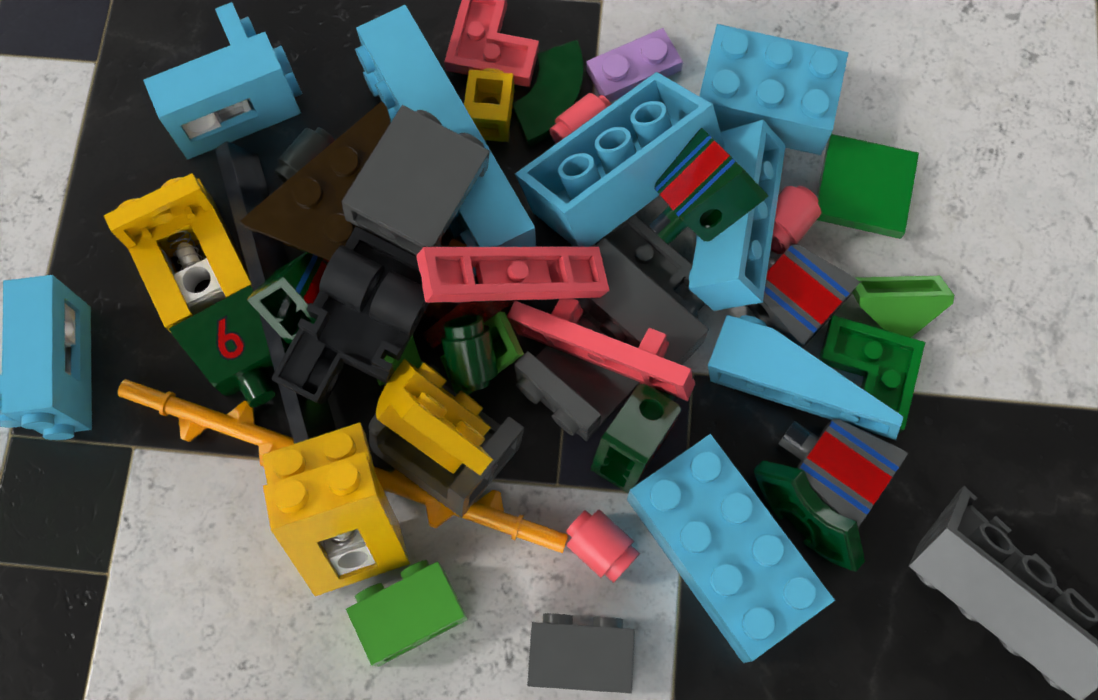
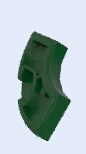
M578 40L537 53L539 67L537 82L525 97L512 103L513 113L528 148L551 136L549 129L556 124L555 119L574 105L578 100L579 94H581L583 57Z
M764 460L754 469L757 483L768 505L780 520L785 516L806 537L803 543L828 561L856 572L862 566L865 558L857 522L838 514L825 504L810 486L804 470Z

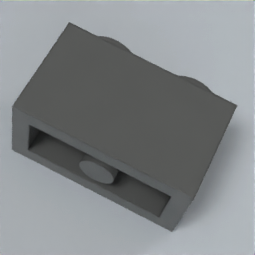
M544 613L542 623L532 622L527 686L632 693L635 629L623 628V619L593 617V626L573 625L572 615Z

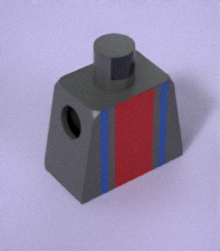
M793 244L777 261L771 256L769 257L763 303L747 306L758 319L767 324V327L775 329L801 348H804L847 301L860 281L802 246Z
M835 418L827 424L819 436L797 421H794L778 443L801 460L796 468L805 471L810 486L821 500L838 514L856 521L858 528L908 455L904 450Z

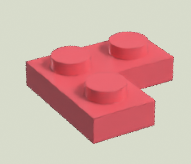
M461 0L444 61L445 69L449 72L468 75L469 69L483 70L495 68L504 73H513L514 84L530 87L537 53H539V41L500 33L507 8V0Z

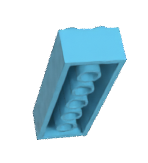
M406 5L356 27L361 46L356 48L355 51L365 70L363 72L364 79L373 96L379 95L382 102L387 106L391 122L402 105L415 112L417 110H424L434 115L441 122L442 126L457 134L462 132L468 133L479 139L484 147L490 150ZM490 151L486 173L483 177L478 176L448 227V231L454 239L459 237L461 242L466 244L467 247H536L535 226ZM473 267V274L477 276L476 269Z

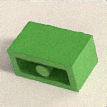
M422 560L400 572L402 580L387 588H384L382 583L370 586L355 595L356 604L346 608L371 666L380 667L468 620L442 565L438 561L429 565L427 560Z

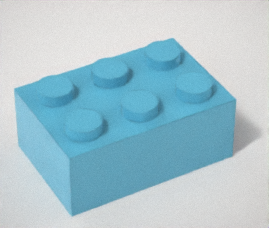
M717 24L699 97L713 104L720 132L764 120L786 145L785 148L821 155L833 131L849 52Z

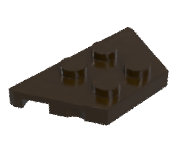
M381 101L244 216L240 222L250 231L261 233L281 241L287 246L308 252L319 259L329 262L335 251L340 246L346 245L355 227H358L345 220L342 200L391 123L387 106Z

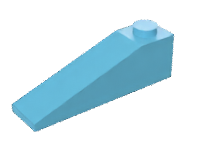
M730 315L726 316L708 363L711 382L830 420L833 418L840 419L859 429L890 439H897L903 420L902 415L775 329L767 327L764 321L748 315H743L740 318Z

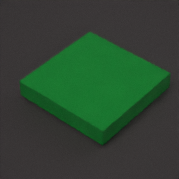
M831 134L827 141L817 191L818 205L821 209V215L817 220L901 239L906 232L919 153Z

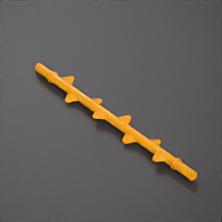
M124 379L118 388V396L158 410L160 415L178 417L182 440L190 442L209 428L259 446L260 466L264 467L263 454L294 444L292 437L255 425L254 408L250 407L245 400L228 414H224L176 397L174 392L168 391L164 393ZM374 466L375 473L384 491L426 505L429 526L437 528L453 515L458 516L396 469L393 472H389ZM491 490L480 500L474 502L462 517L463 519L512 535L511 539L513 540L520 538L562 554L569 537L568 534L525 520L524 515L519 514L517 517L504 512L501 492L497 490Z

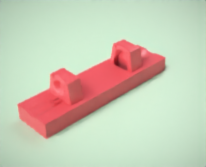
M423 247L416 255L419 272L422 277L425 303L601 298L610 291L599 247ZM473 267L476 269L478 284L475 283Z
M559 299L551 314L514 301L507 318L517 334L644 383L685 401L689 400L695 386V381L692 379V370L664 358L669 346L665 333L648 328L637 348L578 325L583 313L578 300Z

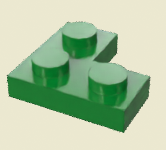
M833 315L828 323L819 360L829 367L863 376L861 388L902 415L903 420L898 434L905 430L926 342Z

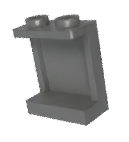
M402 105L342 200L345 220L414 256L423 247H441L442 237L478 176L483 177L486 173L490 150L486 149L483 143L476 137L464 132L457 134L442 126L441 122L431 113L424 110H417L415 112Z
M432 363L429 364L430 367L439 373V368ZM445 385L442 386L445 390H447V391H448L449 393H451L453 396H456V395H457V393H455L454 391H452V390H451L450 388H448L447 386H445ZM482 411L479 413V416L491 427L485 434V440L480 446L493 459L481 475H478L463 463L452 474L378 421L376 414L371 419L368 428L370 430V451L462 518L518 451L524 427L510 417L500 425Z

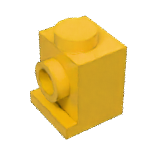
M495 68L483 70L469 69L464 100L465 108L484 140L509 142L512 103L514 99L513 73H504Z

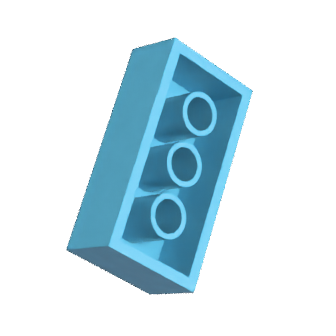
M655 72L515 173L532 212L574 247H591L659 196L658 192L654 189L655 183L701 128L722 148L725 146L713 104L660 73Z
M711 434L630 489L627 501L743 663L754 661L835 601Z

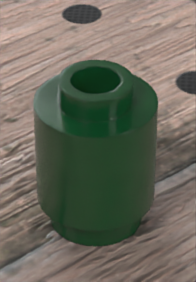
M477 314L462 315L447 320L443 324L445 333L442 334L441 340L450 382L461 386L465 391H476L489 386L490 380L498 374L490 327L484 325L483 317Z

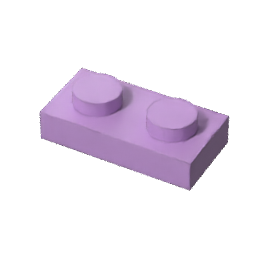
M661 28L586 61V71L599 95L605 96L612 102L621 98L655 72L665 77L680 72L683 61L664 28Z

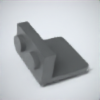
M583 315L581 316L578 325L606 335ZM546 346L536 357L527 351L514 365L516 380L518 381L516 383L517 388L533 403L537 404L541 401L554 413L552 415L553 420L564 431L572 436L577 433L586 442L640 383L550 346Z

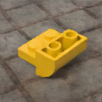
M404 359L394 371L380 395L376 408L377 420L452 474L463 463L478 475H481L493 460L480 446L485 440V434L491 428L479 416L483 407L462 390L456 396L445 390L442 386L447 380L425 362L419 368H416Z

